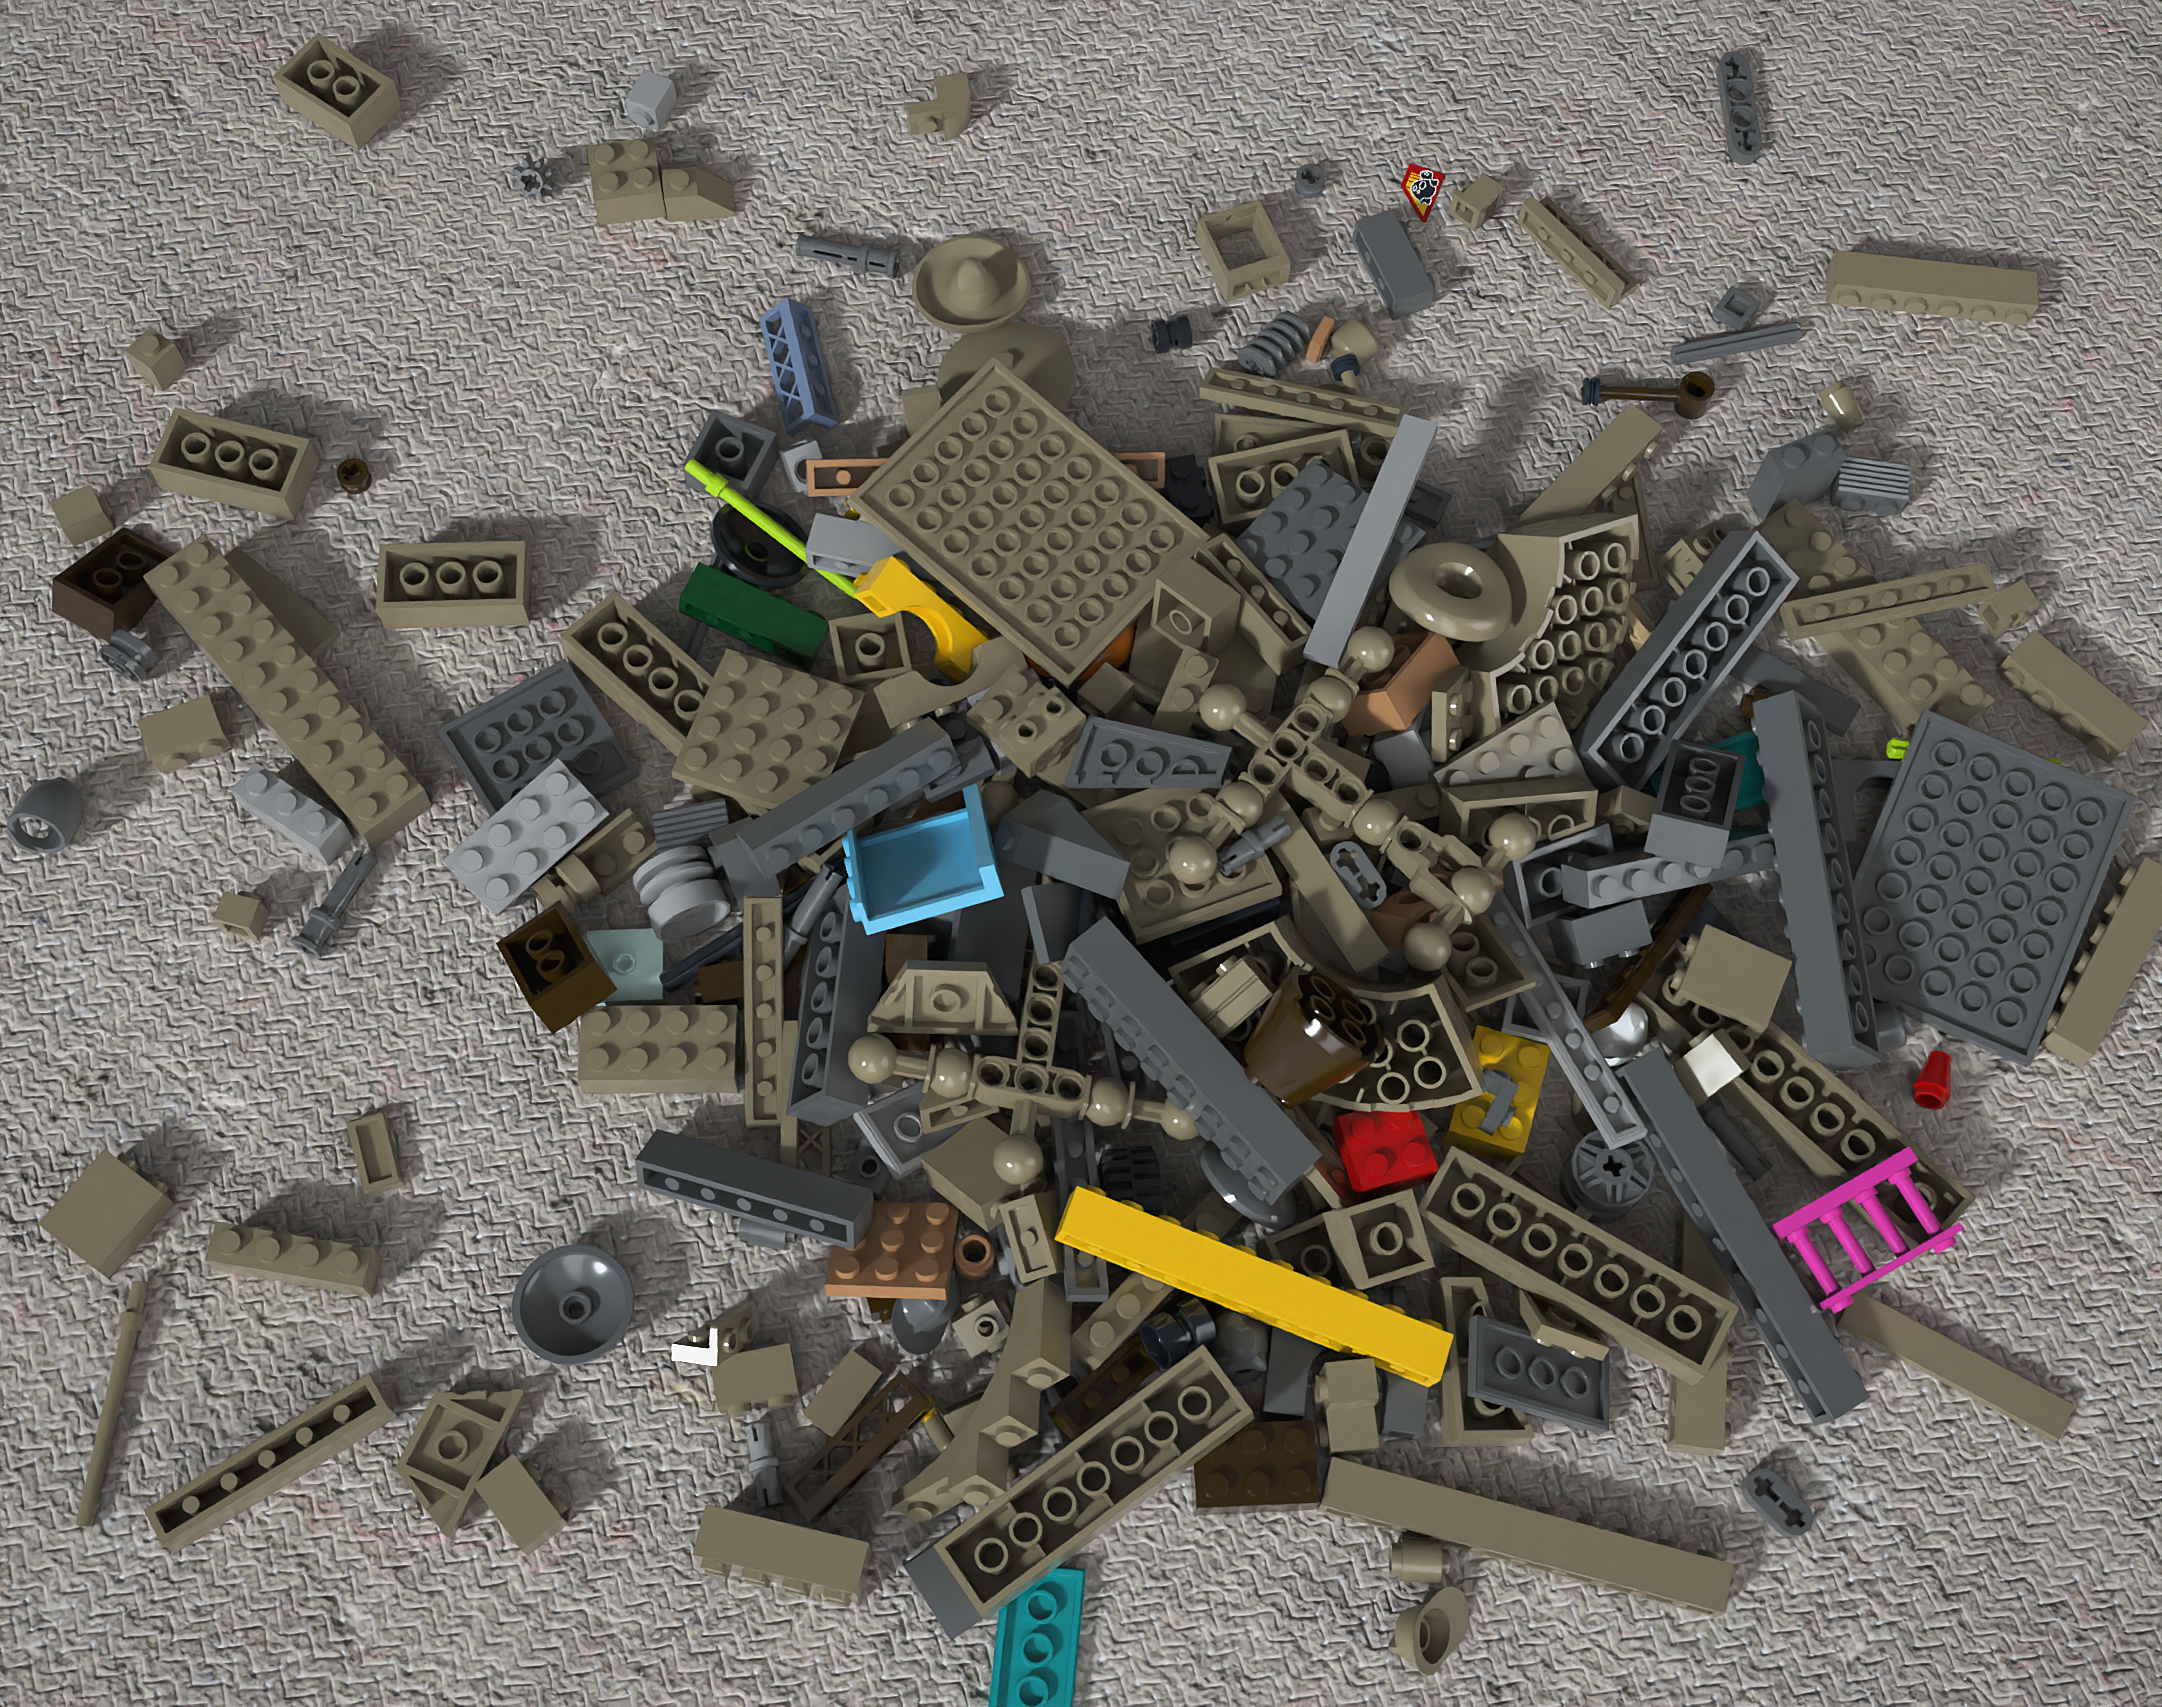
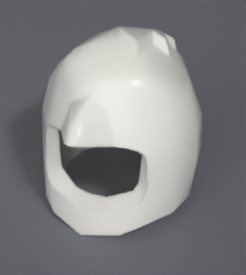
M1631 1002L1618 1022L1591 1034L1603 1057H1615L1613 1059L1605 1058L1610 1068L1625 1063L1642 1051L1647 1041L1649 1018L1645 1010L1634 1002ZM1590 1009L1589 1011H1587L1586 1014L1584 1015V1017H1583V1022H1584V1019L1586 1018V1016H1587V1015L1589 1014V1012L1591 1011V1009Z

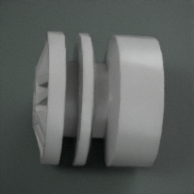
M689 845L663 852L648 860L638 868L633 876L634 887L640 893L641 903L649 908L648 919L656 937L661 941L675 942L702 934L716 926L730 912V902L721 883L714 880L715 869L709 864L710 858L706 850L701 846Z

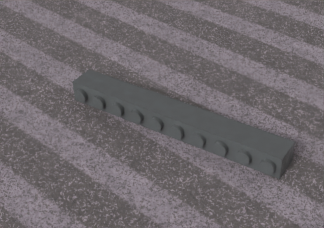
M1657 1047L1613 1072L1648 1130L1643 1138L1644 1142L1814 1425L1836 1420L1870 1398L1869 1393L1864 1387L1863 1378L1853 1369L1845 1356L1840 1340L1830 1331L1822 1318L1818 1304L1810 1298L1800 1281L1797 1269L1789 1263L1779 1246L1777 1236L1767 1227L1758 1212L1754 1198L1744 1189L1736 1175L1734 1165L1724 1156L1716 1142L1714 1132L1704 1123L1695 1108V1103L1690 1093L1684 1090L1674 1073L1671 1061Z

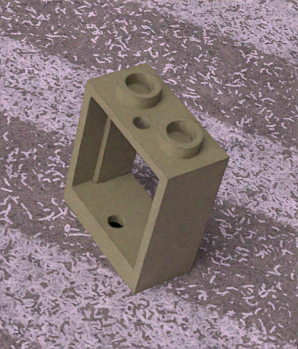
M1260 199L1250 203L1243 202L1234 208L1218 213L1211 212L1197 220L1195 239L1226 302L1288 283L1291 261ZM1253 229L1267 259L1228 271L1214 240Z

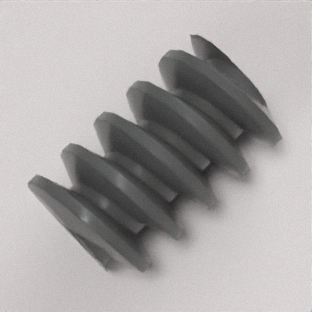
M1290 311L1280 312L1274 318V321L1269 322L1265 329H1262L1256 335V338L1251 339L1247 346L1238 351L1239 364L1246 374L1260 377L1265 376L1272 379L1277 375V370H1282L1286 366V361H1292L1295 358V353H1300L1304 349V345L1310 344L1313 337L1312 333L1302 319Z

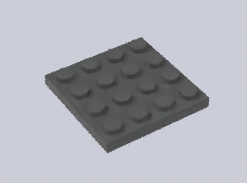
M1313 458L1234 543L1301 617L1314 625L1370 494L1316 458ZM1403 516L1364 608L1389 582L1390 574L1396 565L1409 552L1422 546L1427 540V532Z
M566 659L557 662L436 730L490 818L557 758L596 800L640 776L637 767Z

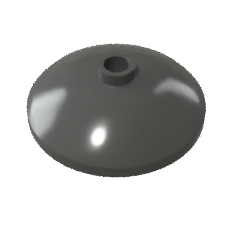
M1212 1140L1206 1142L1199 1152L1201 1167L1213 1187L1230 1205L1252 1221L1273 1230L1282 1231L1288 1229L1296 1222L1298 1218V1203L1293 1189L1289 1190L1272 1206L1266 1200L1258 1199L1249 1189L1248 1180L1239 1170L1231 1169L1224 1162L1219 1147Z
M587 1245L561 1246L538 1257L521 1275L512 1300L513 1321L521 1340L540 1358L559 1365L586 1364L609 1353L626 1334L634 1313L633 1287L624 1268L605 1251ZM583 1305L584 1312L578 1317L571 1316V1309L574 1306Z

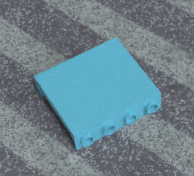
M977 784L962 788L966 804L964 809L859 839L855 829L852 828L847 831L846 837H842V844L846 854L844 862L849 876L847 878V885L852 898L849 900L851 912L855 922H863L867 935L1004 896L988 818Z

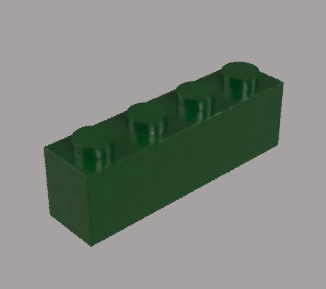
M698 562L680 596V613L809 673L828 638L829 624L821 614L812 610H802L794 606L791 601L783 596H772L761 591L755 584L733 578L716 565L707 566Z

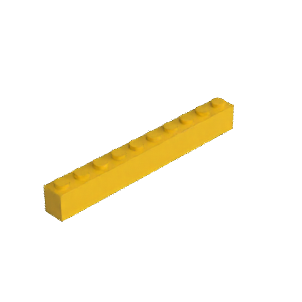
M1085 1185L1082 1188L1077 1186L1069 1196L1054 1238L1056 1241L1355 1359L1374 1358L1376 1367L1426 1387H1430L1441 1380L1454 1335L1443 1331V1326L1438 1322L1429 1319L1415 1320L1405 1316L1406 1311L1398 1306L1391 1304L1380 1306L1368 1301L1369 1297L1360 1291L1353 1289L1342 1291L1332 1287L1331 1281L1322 1276L1310 1274L1307 1277L1294 1272V1267L1284 1261L1271 1260L1269 1262L1256 1257L1257 1253L1246 1246H1228L1218 1242L1219 1237L1211 1232L1204 1230L1190 1231L1181 1227L1182 1223L1173 1217L1166 1215L1155 1217L1143 1212L1144 1208L1135 1202L1122 1200L1120 1203L1107 1198L1106 1193L1097 1187Z

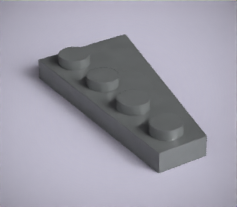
M1089 715L1067 773L1065 784L1067 788H1223L1234 752L1232 747Z

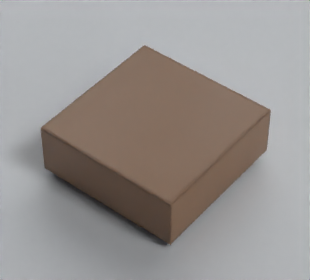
M1324 315L1310 341L1305 357L1306 360L1314 364L1319 362L1336 325L1334 319Z

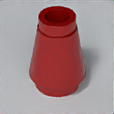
M1931 1051L1911 1088L1914 1094L1913 1100L1923 1108L1931 1110L1941 1109L1950 1100L1952 1058L1947 1053Z

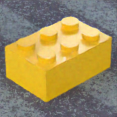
M1477 1025L1471 1038L1482 1070L1487 1068L1491 1071L1493 1069L1503 1071L1513 1079V1083L1520 1086L1510 1104L1517 1109L1506 1129L1499 1125L1493 1136H1490L1478 1128L1495 1098L1494 1095L1485 1091L1482 1095L1453 1104L1442 1144L1453 1145L1458 1149L1500 1162L1505 1160L1510 1164L1517 1155L1522 1157L1525 1152L1551 1049L1546 1045Z

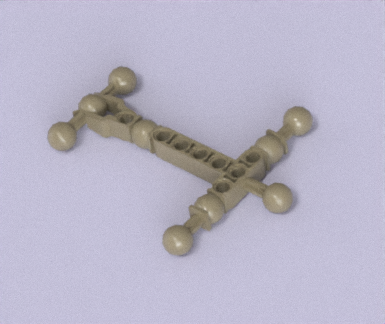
M989 781L979 788L990 827H999L1002 816L1027 800L1026 798L1018 797L1015 789L1003 781ZM1076 806L1075 809L1080 813L1082 810ZM1041 873V885L1054 884L1053 880H1059ZM1034 944L1030 954L1014 1059L999 1056L980 1058V1054H975L972 1060L966 1052L957 1048H944L935 1053L936 1045L931 1044L928 1057L896 1051L889 1038L878 1033L865 1034L851 1045L848 1052L850 1070L857 1079L868 1084L880 1083L892 1074L924 1080L923 1093H927L930 1086L936 1094L945 1098L959 1097L967 1093V1100H971L974 1097L978 1102L1014 1109L1010 1136L1003 1139L996 1146L993 1153L995 1171L1003 1181L1012 1185L1030 1182L1042 1169L1043 1154L1041 1148L1033 1139L1037 1114L1059 1118L1078 1116L1077 1120H1083L1084 1115H1086L1091 1122L1100 1126H1114L1121 1122V1129L1125 1130L1131 1118L1161 1123V1127L1168 1136L1179 1141L1191 1140L1200 1135L1194 1126L1193 1118L1185 1110L1177 1109L1168 1097L1165 1100L1135 1095L1136 1082L1131 1081L1127 1088L1121 1080L1111 1076L1099 1077L1092 1081V1075L1087 1074L1084 1077L1077 1071L1052 1066L1064 986L1061 976L1062 972L1060 971L1063 962L1039 965ZM1045 979L1051 982L1052 985L1044 986L1037 980ZM1032 1014H1043L1048 1020H1037ZM1036 1048L1040 1052H1042L1043 1055L1034 1056L1030 1054L1026 1049ZM992 1076L999 1083L988 1084L981 1077ZM1021 1084H1033L1037 1088V1090L1027 1091L1021 1086ZM1060 1091H1071L1075 1094L1076 1098L1068 1099L1061 1095Z

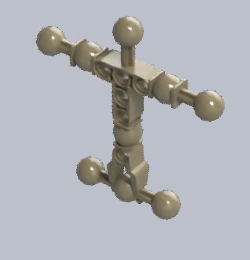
M1377 626L1362 627L1351 635L1347 647L1349 659L1339 670L1330 666L1323 677L1311 683L1304 693L1302 704L1295 708L1276 732L1247 711L1245 695L1238 687L1229 683H1216L1206 689L1199 700L1201 719L1206 725L1217 731L1234 729L1260 748V751L1251 760L1246 772H1242L1236 782L1229 783L1218 792L1215 802L1211 805L1207 815V819L1210 822L1199 835L1185 836L1172 846L1168 862L1171 872L1181 882L1188 885L1201 884L1213 876L1218 862L1216 850L1228 836L1238 840L1244 829L1258 822L1266 801L1285 783L1321 811L1324 810L1331 817L1345 822L1344 826L1347 829L1352 824L1354 833L1362 842L1371 846L1382 845L1379 852L1382 855L1385 852L1391 863L1411 880L1409 884L1411 891L1440 910L1432 922L1419 923L1410 928L1402 941L1404 959L1411 967L1422 972L1434 971L1447 963L1452 948L1450 936L1459 924H1472L1471 915L1481 914L1491 906L1495 895L1494 886H1500L1503 883L1498 874L1508 861H1520L1533 852L1536 846L1537 834L1534 824L1521 814H1504L1492 823L1488 834L1490 848L1480 858L1454 835L1440 837L1423 825L1414 821H1408L1409 817L1406 814L1401 819L1399 810L1391 801L1382 797L1371 798L1374 793L1371 788L1367 790L1360 778L1315 746L1321 733L1325 734L1330 724H1335L1348 715L1351 704L1354 702L1360 689L1357 683L1364 674L1378 673L1391 663L1394 657L1393 639L1385 630ZM1299 723H1306L1313 730H1306ZM1277 749H1284L1291 754V756H1284L1277 751ZM1308 772H1315L1319 774L1322 779H1314L1308 774ZM1254 775H1262L1266 777V779L1269 782L1262 783L1258 781L1254 777ZM1339 794L1348 796L1352 802L1343 801ZM1401 840L1410 842L1414 849L1404 847ZM1438 859H1442L1458 869V871L1450 876L1446 886L1428 871L1436 866Z

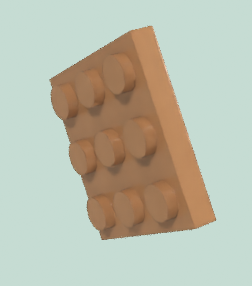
M873 1201L874 1218L856 1249L851 1250L833 1245L825 1280L826 1296L946 1300L961 1210L952 1203Z

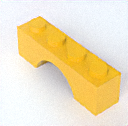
M890 556L876 561L853 595L879 618L897 613L898 611H908L922 618L934 636L936 646L934 665L955 683L960 684L970 669L971 650L982 643L990 641L989 635L982 629L973 627L963 618L964 614L957 607L943 601L937 595V591L932 585L925 581H920L910 572V567L903 560Z

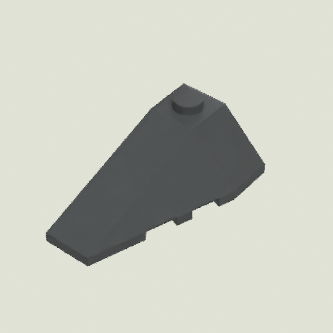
M1041 789L1001 817L993 842L995 856L1119 900L1131 862L1108 838L1102 837L1093 828L1094 824L1089 818L1082 816L1075 809L1076 805L1070 799Z

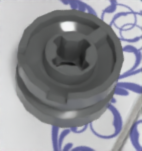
M116 629L111 635L112 642L109 645H103L98 655L108 666L132 682L142 684L148 675L146 671L149 668H154L160 661V658L137 637L121 629Z

